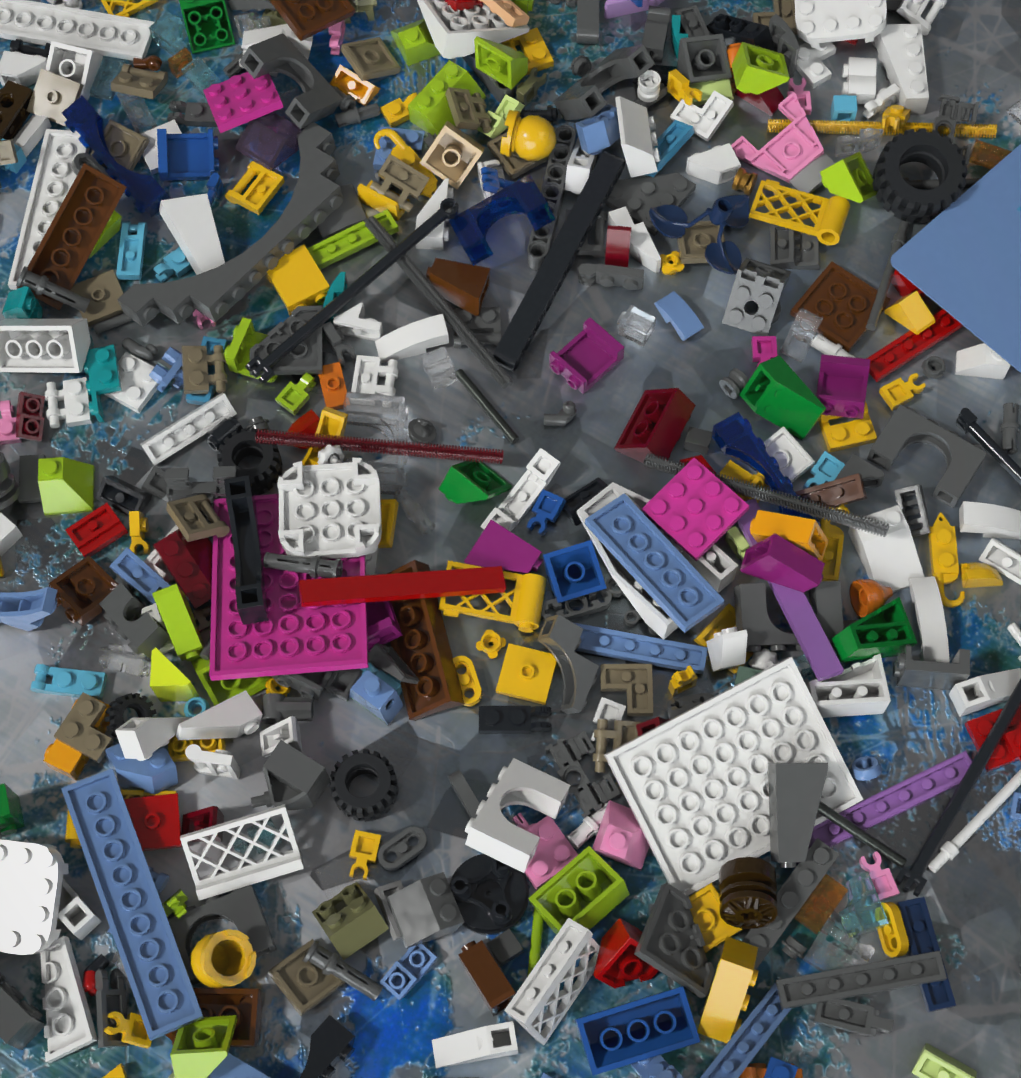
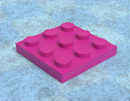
M248 72L240 75H234L219 84H212L203 90L220 133L284 107L269 73L254 79Z
M693 458L641 511L697 562L750 509V506L697 459Z

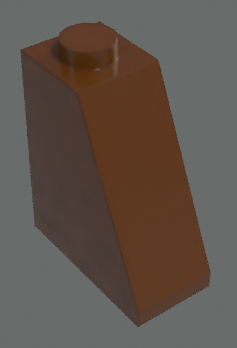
M435 258L432 267L429 266L426 273L427 279L432 283V286L434 285L435 290H438L437 292L445 300L472 315L479 316L489 289L490 268Z
M481 940L478 943L475 941L469 942L461 948L462 953L458 954L459 959L490 1012L495 1016L506 1009L516 993L483 941Z

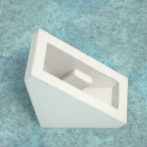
M290 716L260 731L262 757H269L280 740L302 752L300 726L296 717Z

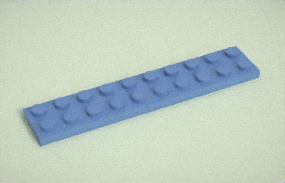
M113 769L61 788L150 1041L203 1019L201 1008Z

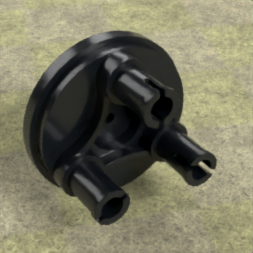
M486 854L474 856L462 863L452 876L449 885L464 920L462 925L466 929L481 935H496L514 927L523 917L529 902V887L524 873Z

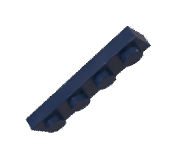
M925 897L898 902L896 905L900 909L908 936L910 955L940 951ZM946 969V980L919 985L927 1013L956 1006Z

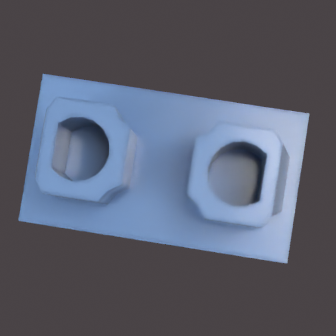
M170 346L162 357V360L172 366L168 371L157 363L149 374L159 384L156 389L161 393L173 377L176 380L173 383L175 388L179 389L183 385V372L180 369L182 367L181 352Z

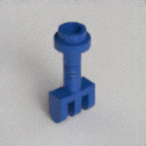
M490 167L481 168L484 191L496 194L500 188L514 191L516 197L528 195L530 184L525 179L520 178L517 182L499 178L497 169Z
M212 173L206 184L210 206H212L215 198L220 199L224 190V185L218 173Z

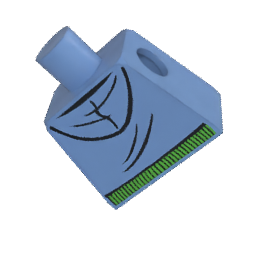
M366 670L350 689L349 697L386 725L391 723L404 706L397 691L369 670ZM391 702L389 707L386 708L387 703Z

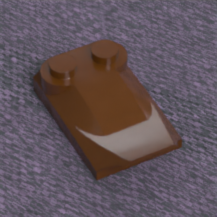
M193 988L203 1017L237 1015V1023L230 1047H257L262 1018V996L260 989ZM178 1029L165 1034L172 1041V1045L174 1044Z

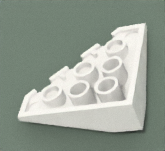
M417 0L435 47L443 58L454 59L475 53L474 39L477 36L501 43L528 33L530 29L528 25L517 27L506 25L504 20L491 12L490 8L485 4L482 8L476 5L474 9H464L455 12L444 0Z

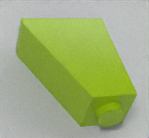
M177 584L153 592V598L177 656L182 661L186 660L188 662L200 658L204 643L187 596Z

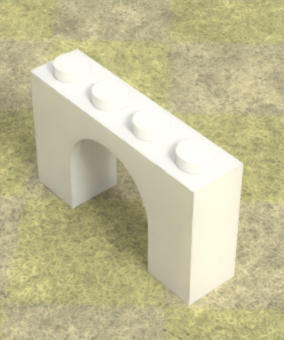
M513 758L508 767L503 766L500 771L498 784L493 782L487 794L488 800H482L476 811V819L470 818L465 828V832L468 833L465 845L524 873L535 855L540 837L509 822L502 814L501 809L509 805H524L556 819L566 801L571 785Z

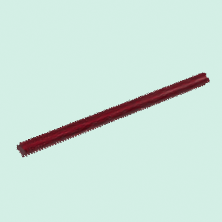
M258 429L255 436L256 443L268 444L269 442V444L272 443L273 445L275 443V445L281 444L305 447L306 445L309 448L312 446V448L318 447L321 449L327 445H340L343 451L345 449L346 451L349 449V451L355 450V452L373 453V451L374 453L376 451L379 453L380 451V454L382 452L385 454L386 452V454L389 453L391 455L392 453V455L398 454L402 456H410V454L413 456L414 453V457H416V454L417 457L420 454V457L423 455L424 458L425 456L426 458L429 456V458L435 457L436 459H447L448 457V460L450 457L451 460H453V457L456 460L457 457V460L460 458V461L463 458V461L466 459V461L484 462L485 460V463L487 460L488 463H490V460L493 463L494 460V464L496 461L497 464H499V461L502 464L504 454L502 449L500 453V449H498V452L495 449L494 452V449L491 451L490 448L488 451V448L485 450V448L479 449L477 447L475 449L474 447L472 450V447H470L469 450V447H467L466 450V446H464V449L463 446H461V449L458 446L457 449L456 445L455 448L454 445L451 448V445L448 447V445L445 446L444 444L443 446L441 444L438 446L437 444L436 447L433 444L432 447V443H430V446L429 443H427V446L426 443H424V446L421 443L420 446V442H418V445L415 442L414 445V442L411 444V442L408 443L406 441L404 443L403 441L401 444V441H399L398 444V440L396 443L395 440H393V443L392 440H390V443L387 440L386 443V439H384V442L381 439L380 442V439L378 441L375 439L374 441L373 438L372 440L369 438L368 441L367 438L365 441L362 438L361 441V437L359 440L358 437H356V440L353 437L352 440L351 436L349 440V436H347V439L344 436L343 439V436L340 438L339 435L338 438L336 435L334 438L333 435L331 438L330 435L327 438V434L325 437L324 434H322V437L321 434H319V437L316 434L315 437V433H313V436L312 433H310V436L307 433L306 436L305 432L304 435H302V432L300 435L299 432L297 435L296 432L293 435V431L291 434L290 431L288 434L287 431H285V434L282 431L281 434V430H279V433L278 430H276V433L274 430L273 433L270 430L269 433L268 429L267 432H265V429L263 432L262 429L259 432Z

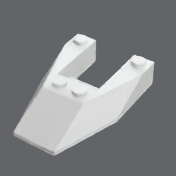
M612 482L579 508L577 514L612 578L644 622L664 640L678 628L677 624L585 525L586 518L624 493L640 510L650 501ZM658 528L718 593L734 580L738 564L714 544L696 562Z

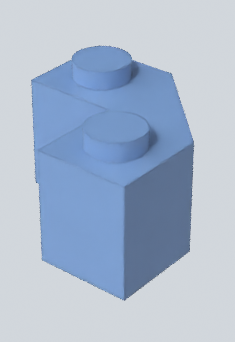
M611 104L604 106L591 118L575 123L581 149L588 154L596 155L602 153L604 148L610 147L620 138L617 108Z
M120 743L105 749L108 767L113 769L120 787L130 788L132 786L144 789V792L155 795L179 783L176 765L165 747L154 751L152 757L143 761L125 759Z

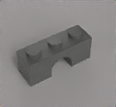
M120 583L99 603L105 610L103 616L112 625L116 624L118 626L115 629L116 632L125 640L129 639L131 641L128 646L137 655L143 653L151 658L152 650L155 647L160 650L170 640L168 631L149 613L145 612L138 619L142 608L146 606L124 584Z

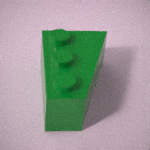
M900 597L852 623L831 638L840 662L872 659L873 656L881 654V658L894 657L902 653L906 645L913 647L917 644Z

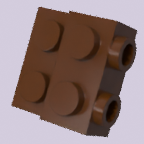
M89 555L49 583V587L57 590L56 607L62 605L66 610L67 618L72 623L78 622L81 626H84L102 613V607L99 603L119 585Z

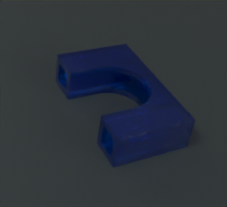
M530 174L463 211L455 218L448 220L473 266L493 255L486 241V234L489 228L501 218L513 214L524 215L535 231L556 220L547 201Z

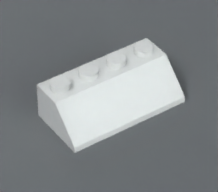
M87 318L1 320L0 372H82L91 343Z

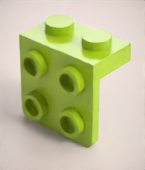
M242 317L240 324L235 326L231 345H227L224 355L229 371L255 378L245 368L247 363L250 362V349L256 343L259 344L268 335L256 332L251 319ZM274 375L267 382L273 383L278 375Z

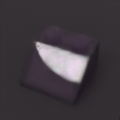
M271 112L249 121L236 144V150L272 171L299 150L297 135L301 132V129L279 114Z

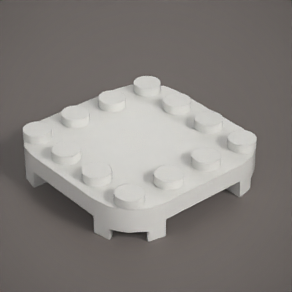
M795 0V22L798 38L811 44L813 48H820V43L864 38L865 43L874 41V37L880 34L883 29H886V0Z
M352 457L353 462L306 466H303L302 461L292 463L293 467L287 470L282 477H279L277 483L279 489L278 535L286 554L310 559L315 556H321L322 559L359 557L376 552L382 535L381 490L377 471L371 465L363 462L362 458Z
M0 839V952L19 955L43 953L54 940H58L61 929H56L63 874H69L68 863H64L61 854L56 850V846Z

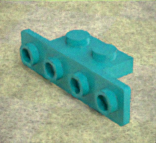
M90 335L91 343L84 363L85 373L89 374L86 388L88 394L92 396V401L89 402L90 413L92 416L95 415L99 423L104 422L101 395L121 391L122 388L114 344L94 348L93 339Z

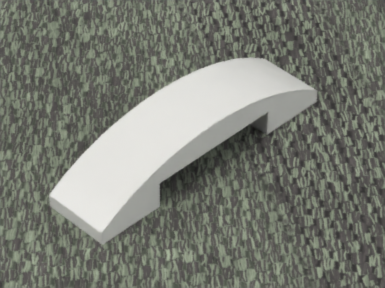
M540 448L526 466L527 471L501 505L493 509L480 527L485 529L490 520H493L511 532L535 504L542 490H545L561 462Z
M935 576L909 578L912 604H915L921 644L920 660L950 663L945 615Z

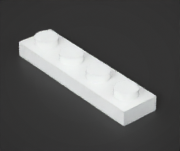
M222 392L140 445L155 466L211 431L223 419L233 417L237 413L225 393Z

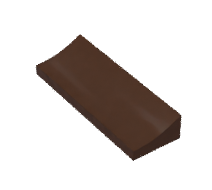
M84 163L32 257L28 270L40 276L45 275L49 278L48 281L71 291L127 187ZM31 290L38 300L59 311L64 304L45 294L38 296L35 294V291Z
M413 560L387 574L430 571L428 564ZM438 598L391 601L402 632V636L390 641L391 647L419 678L417 685L402 681L400 683L409 720L417 721L431 714L464 705L463 694L453 662V655L442 613L439 610Z

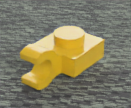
M677 69L670 71L667 91L679 102L683 99L689 106L692 105L693 98L700 102L702 92L699 89L690 88V81Z
M416 92L410 94L404 102L398 98L380 107L382 115L391 128L410 120L408 105L417 96Z
M129 511L130 550L136 555V548L143 545L144 554L149 555L150 545L144 541L145 532H148L149 529L148 518L140 511Z

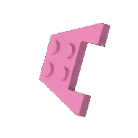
M794 92L778 105V109L792 123L764 147L757 150L743 136L731 145L739 160L788 183L803 168L824 154V149Z

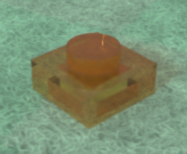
M186 48L168 59L171 73L177 79L195 67L191 53Z

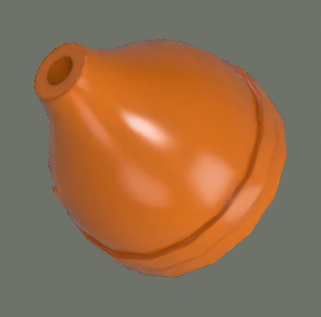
M859 579L853 581L850 585L851 605L856 614L863 618L884 606L886 601L893 596V591L891 587L883 586L875 580Z

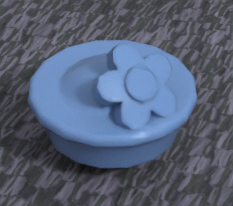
M869 756L854 760L850 769L852 778L859 781L872 780L882 773V766L878 760Z

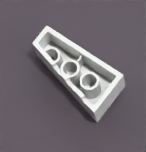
M886 24V29H883L880 34L874 37L872 43L878 51L880 63H883L887 81H890L891 85L895 83L900 88L896 103L897 105L904 106V109H910V115L924 114L929 100L921 24Z

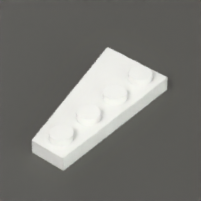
M66 936L54 940L48 949L40 953L42 983L45 984V998L42 999L43 1009L46 1010L47 1026H44V1038H47L48 1052H45V1062L52 1063L98 1040L70 939Z

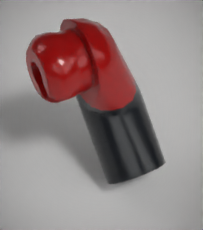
M100 954L83 972L82 987L84 992H88L90 996H96L95 972L98 969H105L110 964L103 954Z

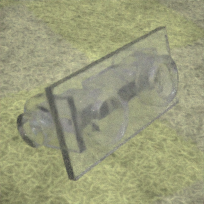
M109 643V646L99 648L100 651L105 652L99 658V664L103 668L121 672L123 663H126V674L140 678L149 676L151 667L147 665L148 662H151V658L145 654L137 655L134 651H125L124 646Z

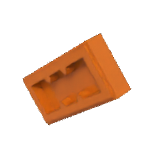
M340 362L323 365V374H318L326 407L335 410L351 407Z

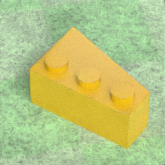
M726 936L720 961H718L716 973L697 1029L699 1034L728 1043L732 1034L734 1035L740 1028L742 1019L738 1018L740 1010L746 1011L750 995L746 994L748 986L754 987L759 972L754 969L758 947Z

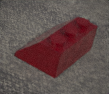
M679 388L645 390L614 449L642 463L648 452L649 456L652 453V457L655 454V457L658 455V458L661 456V459L664 457V460L667 458L668 461L696 405Z
M178 529L153 544V548L183 593L187 596L194 610L209 602L212 594L213 544L209 538L206 537L187 542Z

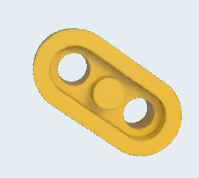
M456 656L453 658L456 671L462 667L466 669L464 674L457 673L465 703L464 706H474L480 702L482 690L473 662L466 656ZM473 691L474 695L468 698L465 696V693Z
M881 902L874 909V920L883 951L889 957L904 956L909 949V940L900 909L893 902Z

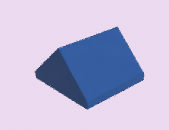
M592 540L543 555L547 579L558 603L607 588Z

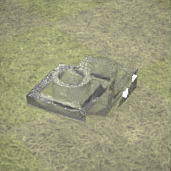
M860 129L858 136H837L834 149L835 157H847L859 151L862 154L874 150L880 146L883 129Z

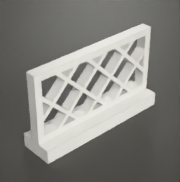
M285 804L180 836L196 886L198 900L304 869L302 855L298 848ZM282 813L284 823L280 830L267 825L271 816ZM252 823L259 826L253 838L240 832L245 824ZM285 828L287 829L288 835L283 833ZM263 829L276 835L270 846L257 841ZM226 831L233 835L227 846L214 840L218 832ZM237 837L250 843L244 854L231 849ZM281 837L291 842L293 850L282 853L274 849ZM200 839L207 844L202 853L199 854L190 849L188 841ZM211 845L224 851L218 862L205 857ZM254 845L267 851L263 859L254 860L248 857ZM228 853L241 859L237 867L228 868L222 865ZM201 861L215 867L210 875L199 877L197 868Z
M570 918L566 920L504 1010L543 1046L594 973L600 946L592 938V932ZM595 952V954L593 955V957L591 958V960L588 962V960H589V954H592V953ZM580 959L579 967L575 968L576 960ZM577 976V980L573 985V978ZM564 982L563 990L559 991L560 983ZM562 999L561 1004L557 1008L558 1000ZM549 1005L548 1012L543 1014L544 1006ZM546 1022V1026L541 1031L542 1024Z

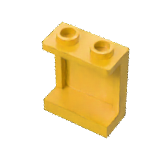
M304 244L293 249L290 254H284L278 260L277 266L272 270L269 269L266 274L268 281L272 282L284 302L289 316L292 315L291 312L298 306L323 305L330 288Z

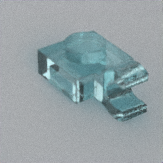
M270 817L267 822V825L276 829ZM253 825L247 828L248 836L253 838L259 826ZM263 829L257 841L270 846L276 835ZM239 837L233 843L234 849L242 854L245 853L250 844ZM280 837V839L278 840V842H277L276 845H278V844H280V843L283 842L282 839H281V837ZM255 845L252 850L256 848L258 854L266 851Z

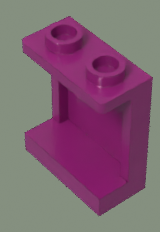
M590 317L583 323V331L558 353L552 351L549 354V365L554 373L557 375L561 374L567 380L572 389H578L584 394L624 358V346Z
M821 355L815 396L826 407L822 415L863 419L870 359Z
M391 601L367 602L369 652L376 643L384 645L402 636V632Z

